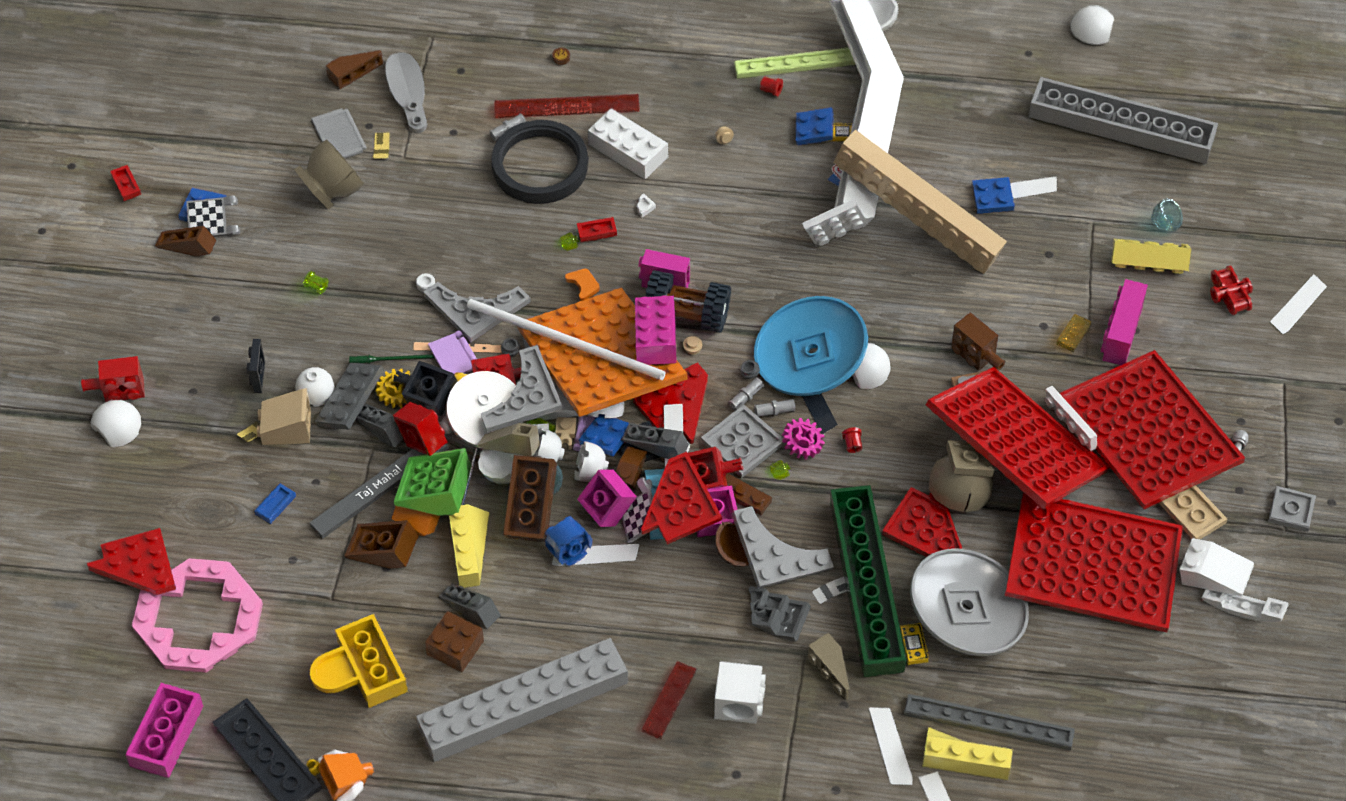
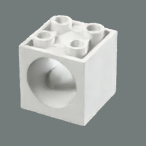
M720 662L715 695V719L757 724V716H762L766 675L762 674V666Z

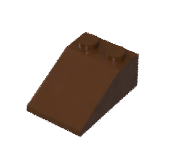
M408 520L358 524L344 556L347 559L385 568H405L419 534Z

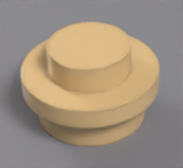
M721 127L716 132V140L719 144L729 143L734 136L733 131L728 127Z
M695 336L687 337L683 342V348L688 354L695 355L702 349V341Z

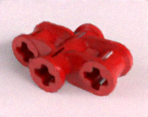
M1230 265L1222 270L1211 271V280L1214 287L1210 288V295L1214 303H1219L1220 300L1224 299L1231 315H1236L1237 312L1243 310H1252V301L1248 294L1252 293L1253 288L1248 277L1239 281L1233 267Z

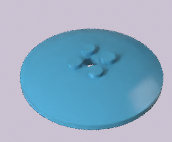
M827 296L802 298L780 308L764 323L755 342L754 359L760 367V375L772 388L795 396L821 394L841 385L858 369L867 351V328L859 312L850 304L840 299ZM818 348L816 352L808 353L810 349Z

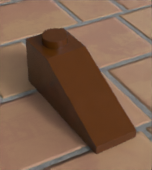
M380 50L339 57L325 65L327 77L339 89H342L383 65V57Z
M205 226L162 231L155 246L159 249L182 254L202 256L210 255L217 240Z

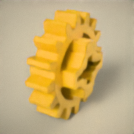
M392 369L390 374L386 371L385 377L381 376L380 382L376 384V393L379 396V401H384L385 406L392 404V408H395L399 404V407L402 408L403 403L407 404L402 396L405 386L394 383L395 369Z

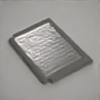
M341 108L311 118L321 141L323 142L328 139L344 159L363 153L362 150L367 149L348 109L342 110Z

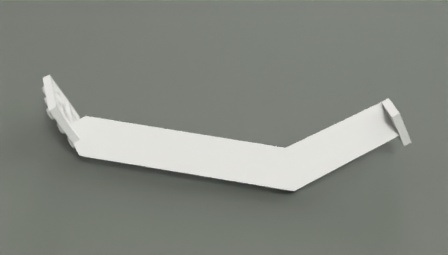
M829 0L862 78L851 133L856 129L888 153L903 75L868 0ZM842 170L834 208L802 224L816 246L825 245L832 238L844 236L847 231L865 227L875 217L879 196L870 192L867 187L854 180L852 176Z

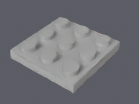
M742 405L701 437V442L707 448L716 446L721 451L724 462L738 458L742 459L744 470L735 471L741 478L785 445V443H782L783 438L745 405Z

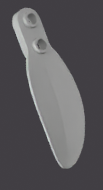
M403 52L392 54L386 61V77L390 91L396 102L405 110L410 130L414 133H422L427 128V120L422 106L425 97V87L421 69L411 55Z

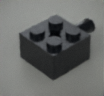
M422 361L417 363L411 376L397 371L393 379L394 383L405 386L402 396L407 404L412 402L429 410L432 409L439 416L443 415L448 396L454 385L458 382L454 373Z

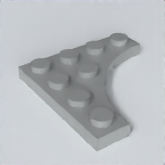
M439 282L423 291L424 297L460 330L470 342H473L502 322V320L468 308L467 303L470 299L510 314H514L531 302L530 297L519 286L492 299L471 296L464 298L447 289Z
M538 345L519 350L522 362L521 378L512 391L510 398L506 402H501L494 408L480 413L487 433L563 409Z
M752 506L735 510L731 513L758 589L829 571L834 568L828 549L805 550L780 541L762 525Z

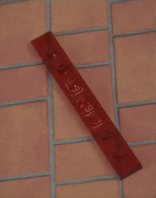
M639 94L494 101L495 118H514L519 114H522L524 117L607 113L610 109L618 113L640 112Z

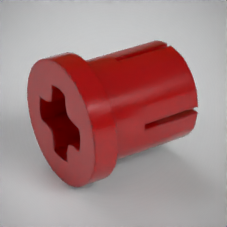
M765 76L762 78L760 83L761 91L772 93L777 97L781 94L783 89L782 79H773Z
M852 427L842 432L848 453H856L862 450V432L860 428Z

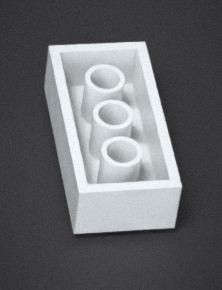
M610 109L588 130V145L643 179H646L668 158L667 142L613 109Z

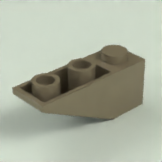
M517 423L487 433L477 444V448L532 457L540 446L538 426Z
M827 633L809 645L807 657L812 665H816L820 669L822 677L831 682L835 692L847 700L849 697V684L842 649L834 638Z

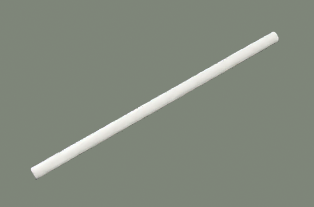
M470 299L467 303V307L653 378L663 380L665 377V371L476 300Z

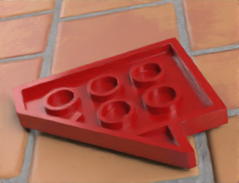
M698 362L684 369L687 372V380L633 398V403L645 418L651 422L652 426L657 428H664V405L683 404V434L690 444L694 443L708 383V374Z
M687 451L668 459L641 528L642 535L658 528L667 545L722 521V516Z
M912 487L882 530L883 536L925 557L941 550L963 549L949 509L935 500L932 493L927 495Z
M160 528L100 544L104 558L87 563L88 569L91 572L154 595L177 590Z

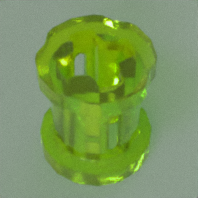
M310 271L305 276L303 284L305 287H312L319 294H322L328 287L329 279L321 278L315 272Z

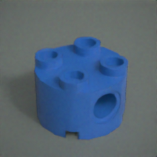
M570 516L554 527H549L545 532L547 536L545 541L547 549L562 565L566 563L569 566L579 562L588 554L586 552L587 548L591 549V536Z

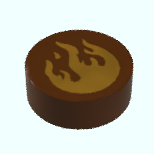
M563 47L556 48L552 52L553 62L558 65L567 64L570 61L569 50Z

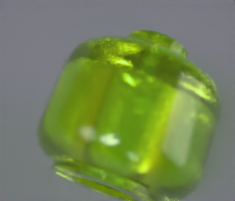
M568 232L560 237V244L566 251L578 248L577 242L580 240L577 235Z
M778 460L770 465L769 470L774 479L781 480L789 477L790 473L788 470L791 468L787 462L784 464L782 460Z

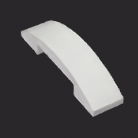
M1207 589L1202 596V600L1222 611L1242 618L1263 622L1282 621L1289 605L1288 602L1269 597L1266 602L1244 595L1237 596Z

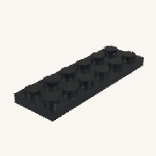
M248 698L212 722L216 730L276 801H306L322 789L318 780Z

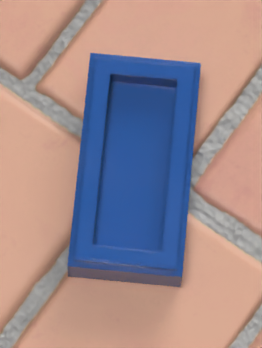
M280 483L254 511L255 515L271 524L293 501L296 493Z

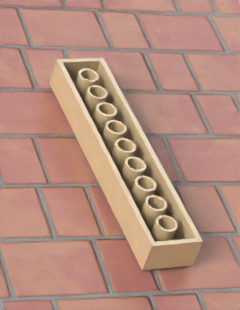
M856 129L842 144L833 162L839 169L844 170L854 180L867 187L870 192L882 198L885 203L890 204L900 214L906 216L915 225L925 230L931 237L940 241L946 248L956 253L959 258L971 264L974 269L983 274L989 269L1007 242L1005 239Z

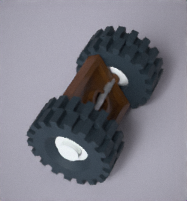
M652 271L645 297L674 296L675 316L701 321V329L722 332L729 310L731 286L711 282L706 292L673 285V274Z

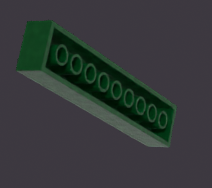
M871 485L831 489L830 507L863 677L904 673L906 656Z

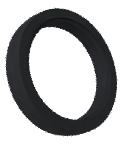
M551 120L526 121L508 129L495 143L491 161L493 175L498 186L512 198L532 204L552 203L573 194L584 182L589 164L587 148L581 136L567 125ZM537 136L552 137L563 141L572 148L577 157V164L573 172L565 180L555 185L530 187L516 182L506 173L503 167L506 153L512 146L524 139Z

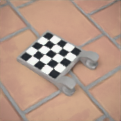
M236 196L186 201L188 228L205 226L213 236L240 234V227L238 225L226 227L225 205H237L238 199Z
M644 477L637 481L642 494L636 497L622 517L628 543H632L643 536L641 528L653 500L651 492L652 481L650 479L645 481Z

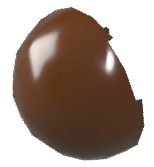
M722 522L716 532L715 539L718 555L726 563L735 567L750 566L736 525L731 522Z

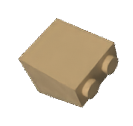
M307 388L262 401L261 409H258V421H261V423L257 426V437H261L262 445L310 443L311 407Z

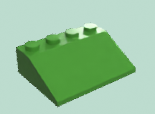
M466 449L438 452L431 456L409 457L394 499L395 506L438 516L459 513L472 467Z

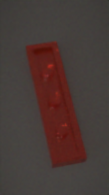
M679 661L676 662L642 727V732L662 739L696 674V668Z

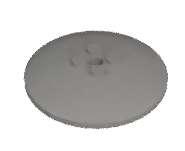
M966 549L941 550L925 558L913 574L910 584V597L918 619L932 636L956 651L975 656H990L1005 652L1020 640L1029 620L1027 601L1004 596L1009 571L997 561L981 553ZM962 604L970 607V610L965 609Z

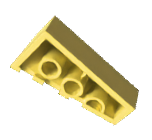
M1114 239L1111 262L1115 264V267L1120 268L1133 265L1134 269L1145 270L1146 267H1153L1154 271L1164 272L1165 269H1172L1173 273L1183 274L1184 271H1189L1191 247L1188 244H1181V247H1178L1174 243L1159 245V243L1152 241L1140 243L1137 240Z
M468 504L461 505L459 513L449 515L459 586L464 588L480 585L490 515L489 512Z
M928 727L923 767L1008 780L1012 749L965 742Z

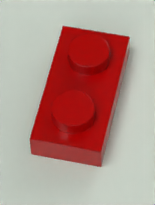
M128 165L110 171L124 201L141 195V191Z
M613 217L577 223L580 242L617 236Z

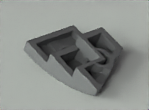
M750 586V607L752 610L753 626L774 636L797 642L809 613L810 604L804 601L790 600L787 595L769 593L766 588L758 589V587Z

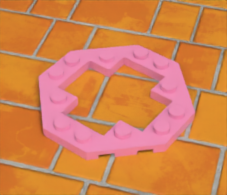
M189 558L172 569L177 590L159 595L140 590L132 627L165 669L208 672L214 668L213 665L222 659L226 660L238 652L237 649L246 643L250 644L256 638L263 606L262 600L230 562ZM186 580L224 583L221 596L222 601L241 602L234 634L213 632L209 650L171 647L174 634L173 629L155 627L162 596L182 597Z

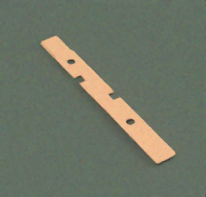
M414 342L413 350L431 351L428 347L429 343ZM475 344L474 347H471L473 352L502 353L501 345Z

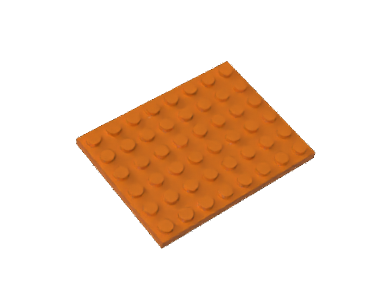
M622 288L614 289L610 292L526 319L637 361L635 305ZM517 326V329L530 347L538 345L550 376L579 417L687 380V372L678 361L677 363L651 364L650 366L665 371L664 379L659 380Z

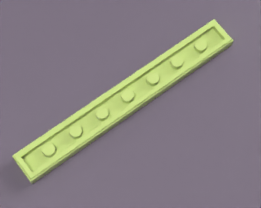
M849 48L734 61L737 79L856 65Z

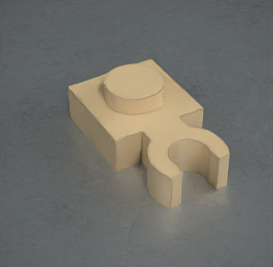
M557 417L556 434L560 437L562 444L567 443L569 450H571V438L576 436L577 419Z

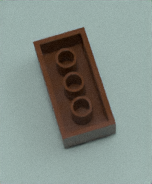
M514 455L503 533L506 538L537 542L546 541L547 536L545 532L549 528L557 469V462L554 459Z

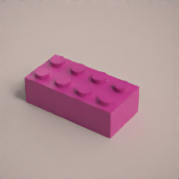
M1125 279L1124 285L1119 286L1117 299L1112 309L1114 312L1110 315L1108 328L1103 338L1101 352L1104 355L1102 361L1117 365L1126 363L1142 312L1148 287L1147 284Z
M674 296L635 298L637 361L647 365L677 363Z
M160 683L125 754L130 767L166 778L170 777L203 708L200 694Z

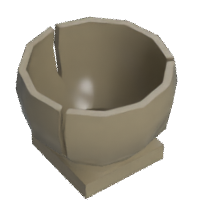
M328 139L318 144L311 152L306 169H303L301 166L295 169V172L310 191L328 210L334 206L331 202L332 198L348 197L364 185L362 179Z
M948 440L946 445L948 454L938 459L931 469L929 490L935 500L949 509L963 512L964 509L965 512L978 511L991 498L994 477L993 465L968 442Z

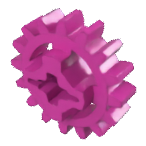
M799 418L797 422L793 419L790 424L787 423L782 432V436H784L782 443H787L784 448L791 449L790 454L796 453L798 459L801 455L804 456L805 460L808 459L809 455L814 458L816 454L820 453L825 444L822 441L825 435L820 434L822 429H816V423L810 424L809 419L803 422L802 418Z

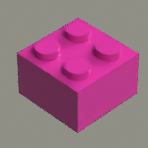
M598 470L577 500L600 527H615L637 496L614 470Z
M732 486L707 489L722 516V521L697 531L698 537L716 535L722 522L735 524L731 513L738 509Z

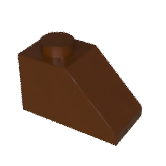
M627 447L618 463L616 473L630 489L636 490L637 481L640 478L647 452Z

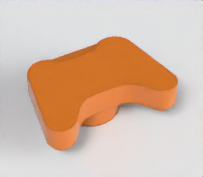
M588 269L577 270L565 275L567 283H574L579 287L580 301L589 299L600 290L599 283Z

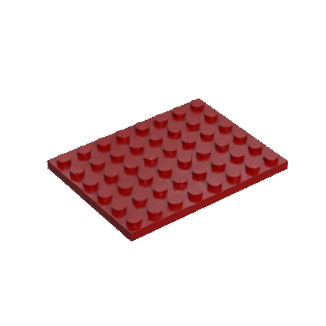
M1155 350L1059 393L1097 434V452L1144 510L1245 461L1244 455Z
M995 367L928 399L925 404L933 414L941 418L948 427L957 432L963 440L974 447L978 453L982 454L1006 478L1015 483L1022 492L1031 497L1043 509L1105 474L1110 468L1108 464L1093 451H1090L1086 445L1083 446L1079 439Z
M1023 492L1004 596L1167 633L1170 624L1183 526L1066 499H1060L1043 509Z

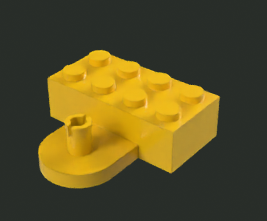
M374 614L335 629L337 642L340 647L317 657L310 668L311 681L318 690L324 693H337L358 684L369 708L408 692L406 679Z

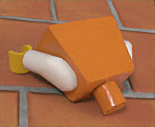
M332 750L319 757L318 761L309 759L306 764L308 768H311L309 771L313 776L319 772L321 773L333 801H353L363 790L367 776L372 775L374 772L373 765L370 762L361 764L357 754Z

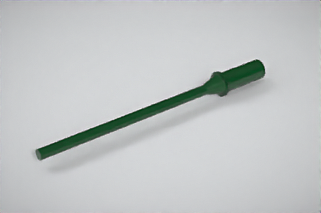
M369 354L367 356H349V363L370 364L375 361L427 359L435 357L433 354L374 357Z

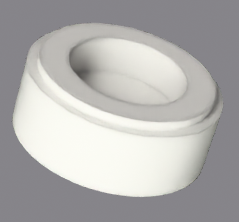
M421 274L416 279V286L420 292L435 284V279L430 274Z

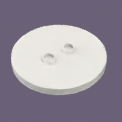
M489 371L471 373L460 379L452 388L446 404L447 420L457 437L465 443L477 447L482 437L487 434L480 413L494 408L501 402H506L512 395L511 393L516 385L505 376Z

